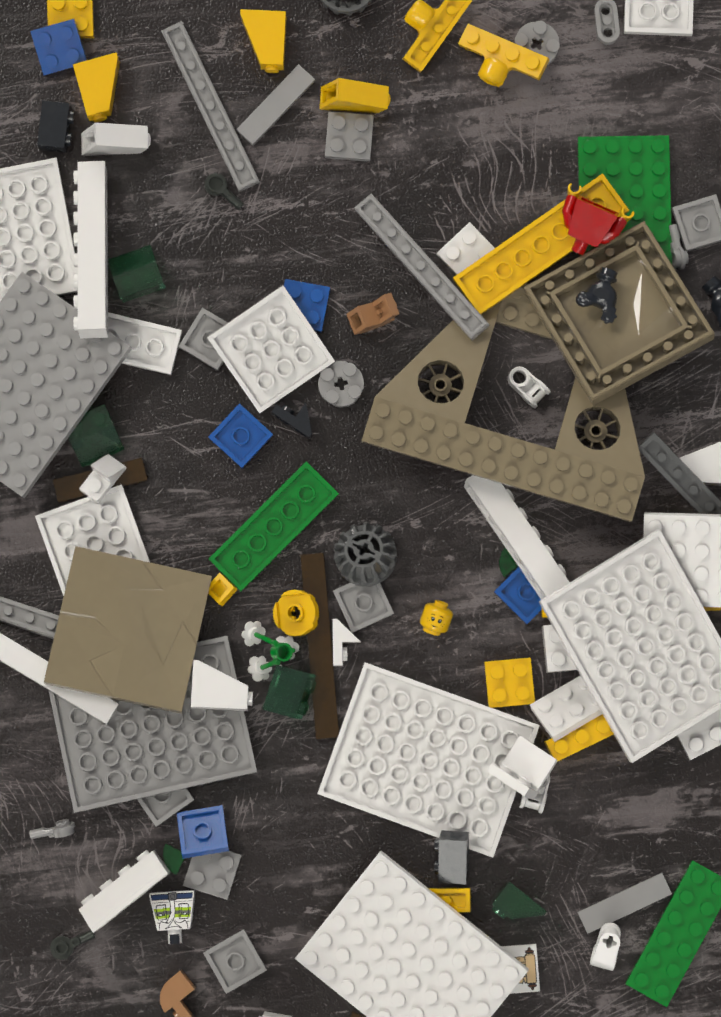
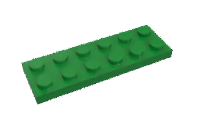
M305 462L209 560L242 592L339 493L310 464Z
M693 860L690 862L626 980V985L663 1006H668L721 908L720 875Z

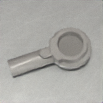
M673 224L669 226L672 240L670 243L672 266L681 270L688 264L689 257L687 251H684L681 247L678 225Z
M62 819L57 821L54 827L30 830L29 835L31 839L49 836V838L66 837L75 832V822H69V819Z

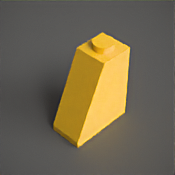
M240 9L242 23L261 70H265L267 73H278L279 70H284L286 11Z
M117 52L73 64L89 121L101 122L112 114L120 65Z
M337 78L321 87L320 109L380 113L388 109L390 104L389 86Z

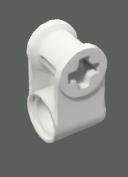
M515 367L508 375V384L534 409L538 407L537 403L546 394L549 395L551 393L550 389L543 382L534 377L524 367ZM516 372L522 373L525 381L521 384L516 383L513 380V374ZM537 390H539V392H538L534 397H532V395H533Z
M550 775L534 798V800L539 802L528 800L529 798L522 795L519 808L527 807L538 810L540 814L543 813Z
M605 923L601 927L597 942L592 951L590 965L610 971L614 970L621 935L618 925Z

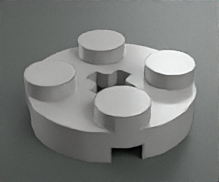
M543 21L530 22L521 27L514 41L517 45L548 57V65L554 61L560 47L558 34L550 25ZM533 40H540L542 42V49H532Z
M336 361L321 371L318 388L322 398L335 407H348L354 404L361 396L364 389V379L360 370L353 363ZM339 378L348 382L344 386V390H340L339 387L334 385V383L338 382Z

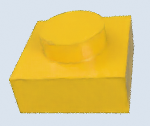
M219 573L212 580L208 594L219 605L223 606L238 589L224 574Z

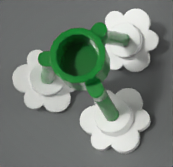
M251 621L247 622L244 627L245 630L241 634L247 646H252L254 643L259 644L261 640L272 645L270 654L273 661L266 662L264 656L259 658L253 656L249 660L248 672L252 674V678L256 682L268 679L272 666H279L281 661L294 659L295 653L299 650V644L293 642L294 639L291 636L286 638L279 636L276 640L264 636L266 631L259 621L254 623Z

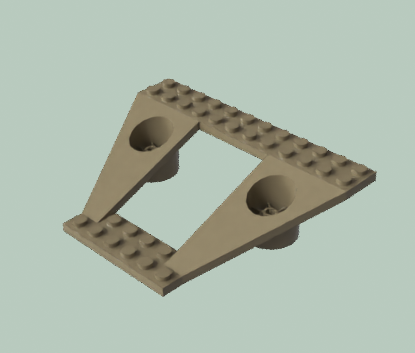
M527 283L481 315L489 323V327L471 341L454 320L449 323L374 398L362 438L363 443L632 522L645 474L625 389L593 406L575 377L555 450L465 423L495 323L552 339L525 294L524 287L528 285ZM436 365L445 366L443 374L437 375L432 367ZM447 366L455 370L458 375L452 378L446 376ZM428 368L433 375L430 381L420 378L422 373ZM461 378L463 390L452 388L451 382ZM418 381L429 384L430 390L421 393ZM442 382L444 383V388L438 389L436 385ZM450 391L460 394L453 401H450L447 396ZM432 393L435 396V401L432 402L426 399L425 396ZM445 397L447 403H437L438 398ZM600 411L598 420L591 421L587 412ZM602 412L613 421L606 425L600 421ZM584 414L588 421L585 427L575 424L576 419ZM615 423L617 436L608 434L607 427ZM575 428L584 430L585 436L578 439ZM596 428L600 434L594 435L591 430ZM608 437L615 439L616 442L610 448H606L602 440ZM586 439L590 442V447L584 446L581 441ZM599 442L603 450H594L592 446Z

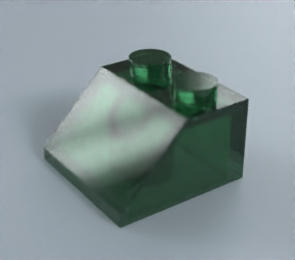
M151 245L108 259L112 277L122 303L165 288Z
M105 404L87 411L68 437L82 467L93 464L107 454L111 456L125 450Z
M276 665L263 710L295 719H302L309 708V703L307 702L309 695L313 693L316 687V675L292 666Z
M508 880L491 901V904L494 905L492 910L502 919L506 916L510 919L542 916L547 912Z

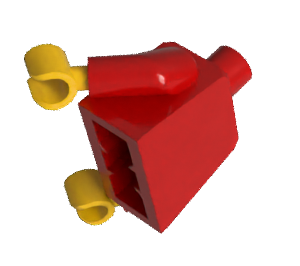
M572 183L568 185V196L562 209L564 226L569 229L568 235L576 238L571 250L578 254L584 255L588 244L598 247L599 244H607L617 238L627 222L634 216V211L630 216L624 214L623 211L626 206L622 207L618 213L580 196L581 186H579L577 192L571 191Z

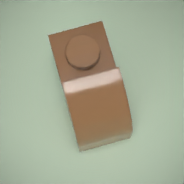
M388 293L372 303L357 306L346 315L354 335L394 321V317L399 315V311L392 294Z
M182 969L164 984L160 993V1004L164 1013L173 1007L175 1010L173 1012L174 1017H195L182 999L196 987Z

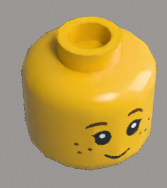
M435 600V603H427L424 606L420 618L423 631L436 636H440L441 633L448 631L453 618V612L447 608V603Z

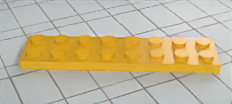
M603 173L581 189L580 196L618 213L622 207L626 206ZM565 200L453 277L456 285L480 315L572 252L571 248L576 238L568 235L569 229L564 226L562 209ZM627 206L623 211L624 214H627L629 212Z

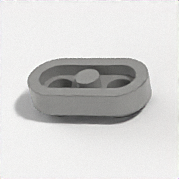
M599 0L594 8L596 35L601 43L610 45L617 41L620 34L617 5L613 0ZM608 9L609 14L604 15L601 10ZM610 31L612 35L610 37H606L604 35V32Z

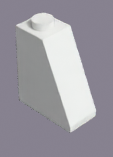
M94 123L81 133L83 156L138 154L148 149L151 142L148 126Z
M721 442L680 457L705 485L721 486Z
M193 660L192 709L248 711V706L253 704V692H249L248 685L199 660Z

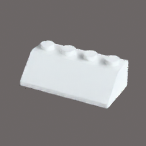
M145 850L136 858L138 862L134 866L130 867L128 864L118 872L120 877L114 882L109 879L99 887L101 892L95 897L93 894H90L81 901L83 906L79 911L93 933L101 929L171 873L155 850L150 853L148 850Z

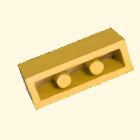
M602 714L554 742L550 738L544 741L550 755L557 759L558 762L613 735V732Z

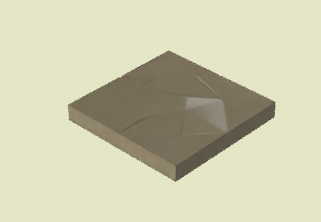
M645 221L621 233L609 243L601 244L524 287L527 298L593 406L712 341L715 336L714 331ZM600 267L608 268L618 273L616 277L617 282L611 284L617 293L615 305L617 318L614 319L613 323L608 324L601 320V309L595 306L580 307L576 303L578 293L586 291L591 284L599 281L596 273H599Z
M75 546L44 684L182 714L212 576Z

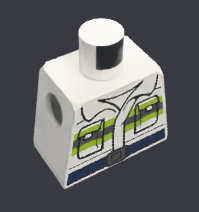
M195 890L149 893L157 931L168 930V944L182 943V929L192 928Z

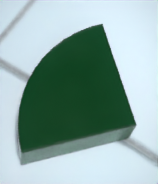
M506 548L502 551L499 559V568L505 578L518 567Z
M165 844L163 850L164 862L167 868L177 875L184 861L181 850Z

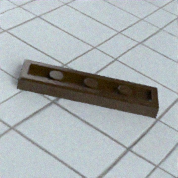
M143 458L122 462L126 466V470L111 488L121 484L125 487L148 481ZM93 470L53 480L58 503L87 496L79 488Z

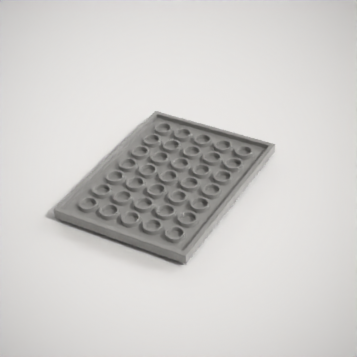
M21 272L0 301V482L25 498L130 353L132 347L109 331L108 338L80 339L78 331H74L73 323L74 317H78V310L30 276Z
M228 636L197 642L194 660H199L237 680ZM193 664L182 714L112 699L119 705L106 725L49 691L74 813L256 773L257 768L244 711L192 709Z

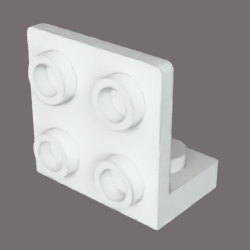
M520 736L501 766L498 767L492 764L487 772L523 796L534 800L556 765L557 759Z

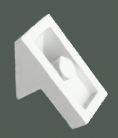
M109 454L91 464L93 471L79 488L82 493L98 504L126 470V466Z
M333 619V666H343V661H347V647H343V643H361V641L338 619Z

